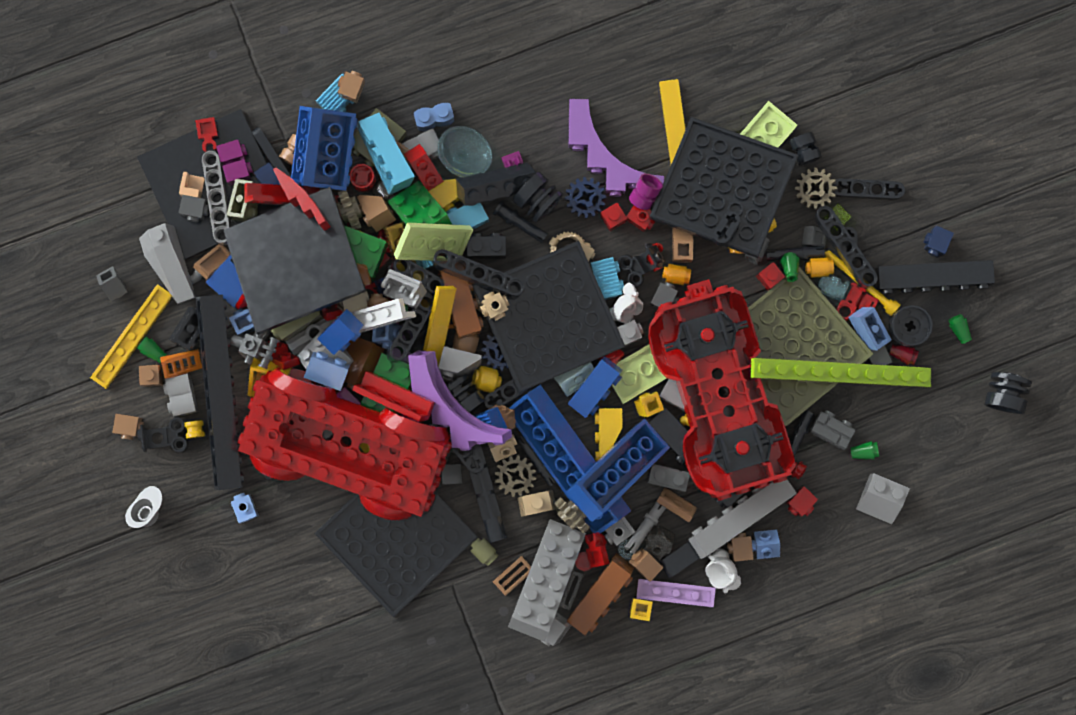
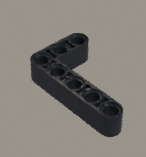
M396 259L391 264V270L413 278V273L421 275V282L427 291L422 299L428 301L429 307H423L421 302L416 309L411 307L410 311H415V315L419 318L420 322L419 324H414L411 319H407L402 323L386 353L388 360L393 363H398L406 357L431 313L435 291L430 288V283L444 286L441 278L411 260ZM402 263L405 271H399L396 264ZM402 332L409 333L410 341H405L402 338ZM394 348L400 350V358L393 355L392 351Z

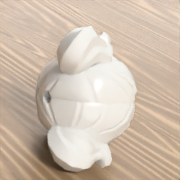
M627 283L623 287L624 295L617 299L614 307L609 308L614 321L626 324L633 319L634 315H639L643 310V302L638 298V292H636L635 286L631 283Z
M720 548L709 555L708 558L711 561L706 566L705 571L712 586L718 589L723 588L724 593H728V590L737 589L741 585V578L737 575V569L735 564L729 559L728 552Z

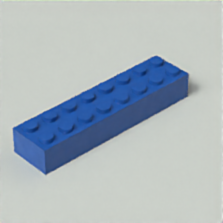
M539 385L524 395L509 409H513L515 412L516 427L567 498L575 504L566 491L596 461L548 394ZM620 497L597 519L591 522L586 517L584 521L590 526L593 533H602L626 516L631 510L623 498Z

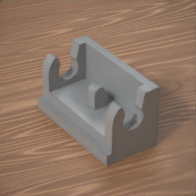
M389 269L387 276L381 284V287L385 288L384 296L393 300L403 298L405 305L415 309L427 292L421 281Z

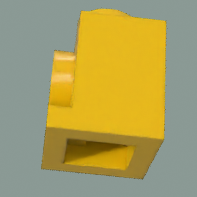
M658 392L642 394L639 396L640 399L634 401L639 416L649 417L664 410Z
M632 598L630 618L650 621L653 602Z

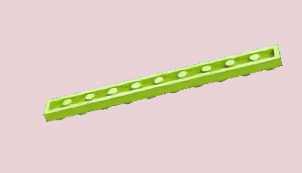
M751 358V378L931 387V368Z

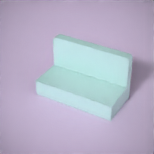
M589 362L554 377V379L568 397L582 386L595 368Z

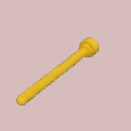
M827 250L825 257L833 259L834 264L857 283L844 262L834 253ZM873 286L866 289L869 294L884 305L885 312L890 316L901 306L896 300L887 299Z

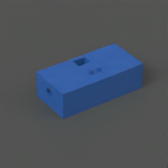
M230 255L206 283L219 295H223V299H226L232 307L238 310L235 306L243 294V290L232 256Z

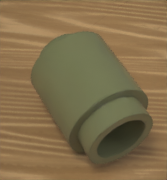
M478 538L470 545L473 548L471 552L475 557L487 566L499 556L496 553L497 550L485 538L482 540Z

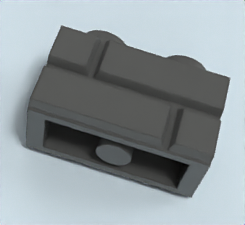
M827 410L819 412L809 433L841 450H845L856 430L852 428L853 424L844 419L842 421L835 419L836 415Z
M653 464L650 467L647 483L686 492L690 474L689 472Z

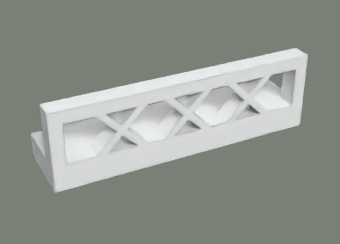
M403 298L351 312L364 325L360 329V333L416 317L415 311L406 312Z

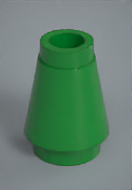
M792 252L785 253L780 261L788 282L798 280L800 259L797 257V254Z
M963 314L948 320L950 323L949 327L961 344L972 340L966 317L964 318Z
M147 336L137 347L141 354L159 363L161 362L160 357L167 355L152 338L150 339Z
M872 441L850 447L852 459L875 460V458L879 457L877 442L872 443Z

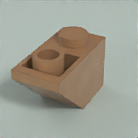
M357 196L360 203L358 205L359 209L365 215L363 217L368 227L372 226L376 232L396 220L391 208L382 197Z
M672 227V262L691 263L693 261V234Z

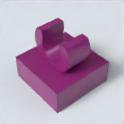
M519 151L501 157L504 168L523 164Z

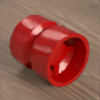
M357 164L351 169L349 174L350 181L357 191L365 193L374 188L376 176L370 166Z

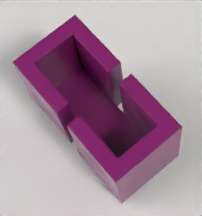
M237 139L216 146L220 161L223 163L222 167L226 181L229 185L235 184L236 179H252L250 173H253L251 163L246 162L245 155H248L245 144H241Z

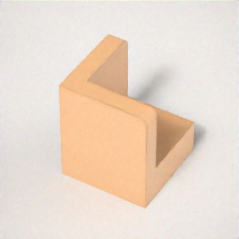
M183 172L179 194L181 196L187 195L201 198L205 179L190 175L188 172Z

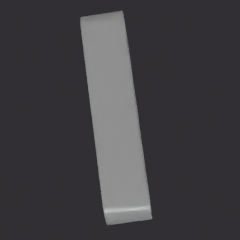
M207 151L202 156V164L213 237L219 244L228 245L226 239L219 240V234L225 229L232 227L231 219L226 215L229 206L223 165L216 152ZM216 157V163L208 165V159ZM218 175L219 181L212 184L210 182L211 177ZM216 194H221V201L213 202V197ZM218 213L225 214V218L222 221H216Z

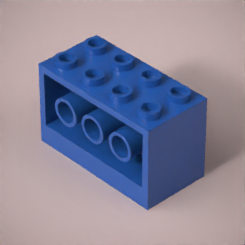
M300 106L291 178L297 184L319 188L330 187L331 189L346 191L350 183L348 173L349 167L352 165L351 150L355 144L353 134L354 129L357 127L356 114Z

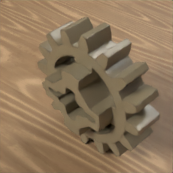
M815 168L814 172L808 169V175L802 173L803 179L797 180L800 186L795 187V190L800 192L796 195L797 198H803L801 204L803 205L807 202V208L810 209L814 205L815 210L818 209V205L825 206L824 203L826 202L831 204L830 198H836L833 191H837V187L832 186L836 183L835 179L830 180L832 174L825 175V169H822L820 173L817 168ZM813 177H821L819 180L811 179ZM806 183L808 186V190L805 192L806 194L804 195V185ZM827 183L829 184L828 194H826L825 187L827 186ZM819 186L820 191H814L812 187ZM813 198L821 199L819 201H812Z
M347 190L338 192L341 202H338L337 206L344 223L349 222L352 229L355 230L362 228L358 218L363 216L355 196L350 198Z
M517 455L516 460H513L512 456H509L508 462L503 459L504 465L497 466L500 472H495V475L499 476V479L495 480V482L501 483L499 490L505 488L504 494L507 495L508 492H511L512 497L515 496V493H518L521 497L522 491L528 494L527 488L534 487L531 480H536L535 477H532L536 470L530 469L533 464L529 463L527 465V458L521 461L519 455ZM518 463L517 468H507L510 464ZM524 468L528 471L529 479L523 476L522 471ZM508 471L511 473H516V471L520 472L519 476L524 481L517 479L515 480V482L512 481V476L508 473ZM503 473L508 476L509 481L507 485L503 481ZM521 483L524 485L520 489H513L516 484Z
M560 497L554 503L560 509L557 515L572 530L577 527L584 534L590 528L584 521L587 516L572 501L567 504Z

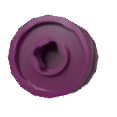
M642 174L636 183V188L633 189L629 196L630 202L639 209H651L663 187L662 182L651 174Z

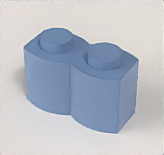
M440 103L433 108H421L414 112L418 131H428L436 126H448L454 122L450 103Z

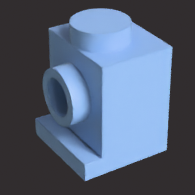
M245 493L234 496V501H231L238 523H244L259 516L251 495L245 496ZM243 503L246 505V510L244 511L240 510V505Z

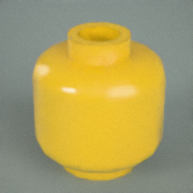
M481 366L478 370L475 369L472 377V382L477 390L489 393L494 392L496 387L499 388L502 377L499 376L497 369Z

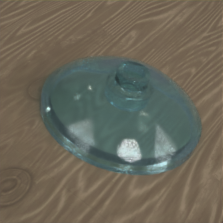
M466 126L451 127L441 135L438 141L437 149L441 162L450 172L459 177L484 173L491 165L492 151L490 145L479 132Z

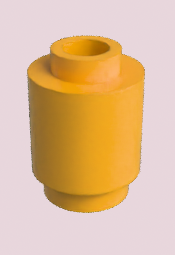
M828 257L810 258L809 262L805 263L806 274H809L810 278L828 277L830 274H834L833 259H828Z
M668 264V267L663 269L662 278H666L665 282L689 284L691 269H687V266Z

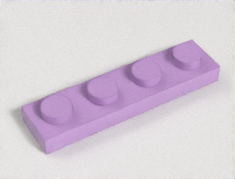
M638 579L636 598L714 607L716 588L661 581L650 582Z

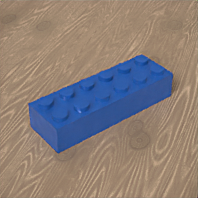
M643 419L603 455L566 493L592 522L604 514L670 447L647 420Z

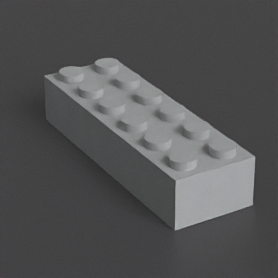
M551 519L549 520L509 622V628L545 642L586 533L583 534L579 530H572L569 526Z

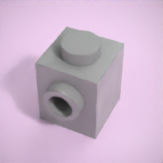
M635 320L617 327L625 346L642 339L643 329L640 323L636 324Z

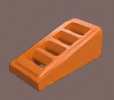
M198 349L160 357L165 379L202 368ZM191 356H194L196 363L194 365L191 363ZM186 358L188 366L184 367L183 359ZM179 360L180 368H176L175 361ZM168 363L172 364L173 369L169 370Z

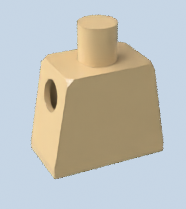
M553 490L517 498L521 517L556 509Z

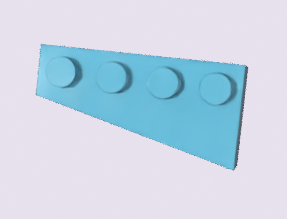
M380 113L358 121L357 129L388 194L390 195L409 187L415 176L396 144L394 136L390 133L386 119L381 117Z

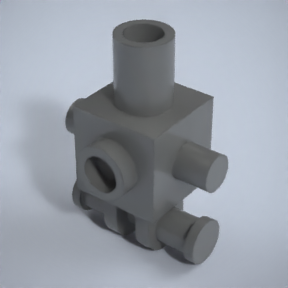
M264 333L255 334V337L249 334H245V337L234 334L230 343L232 346L238 347L239 352L246 355L244 363L251 365L253 359L261 361L258 366L267 370L269 362L273 360V357H271L272 353L277 351L275 348L279 340L270 337L271 340L267 343L262 340Z

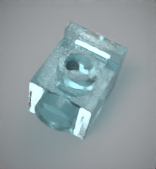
M822 276L818 287L821 288L820 291L823 295L840 302L843 300L850 282L845 281L841 283V279L838 277Z

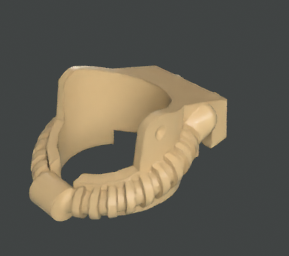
M573 232L560 233L556 238L552 237L549 245H551L550 253L556 251V245L559 241L571 238L576 242H580L588 262L590 259L593 260L596 254L594 253L595 250L591 248L590 243L584 242L585 240L582 239V236L580 237L579 234L577 235Z

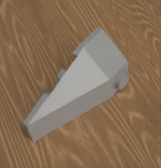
M164 223L148 229L139 240L144 256L177 304L196 298L175 226Z

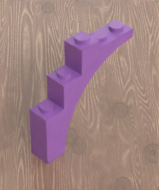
M570 99L568 148H572L574 151H583L584 148H587V171H591L593 174H601L602 171H606V193H610V196L619 197L621 194H625L626 186H629V189L636 188V183L644 173L620 162L600 141L591 120L589 99ZM653 175L657 177L662 182V184L664 183V176Z
M416 351L408 355L412 392L435 402L431 412L432 423L443 427H450L452 448H460L461 451H467L476 444L493 442L494 445L505 444V441L512 438L511 429L498 428L484 423L471 415L457 402L443 381L437 365L435 351Z

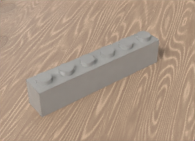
M785 480L779 483L769 481V486L752 490V496L748 498L745 495L737 501L739 505L736 507L729 506L723 510V516L720 518L715 516L707 521L708 526L704 529L700 526L692 532L693 536L688 540L700 558L708 556L797 493L789 481Z

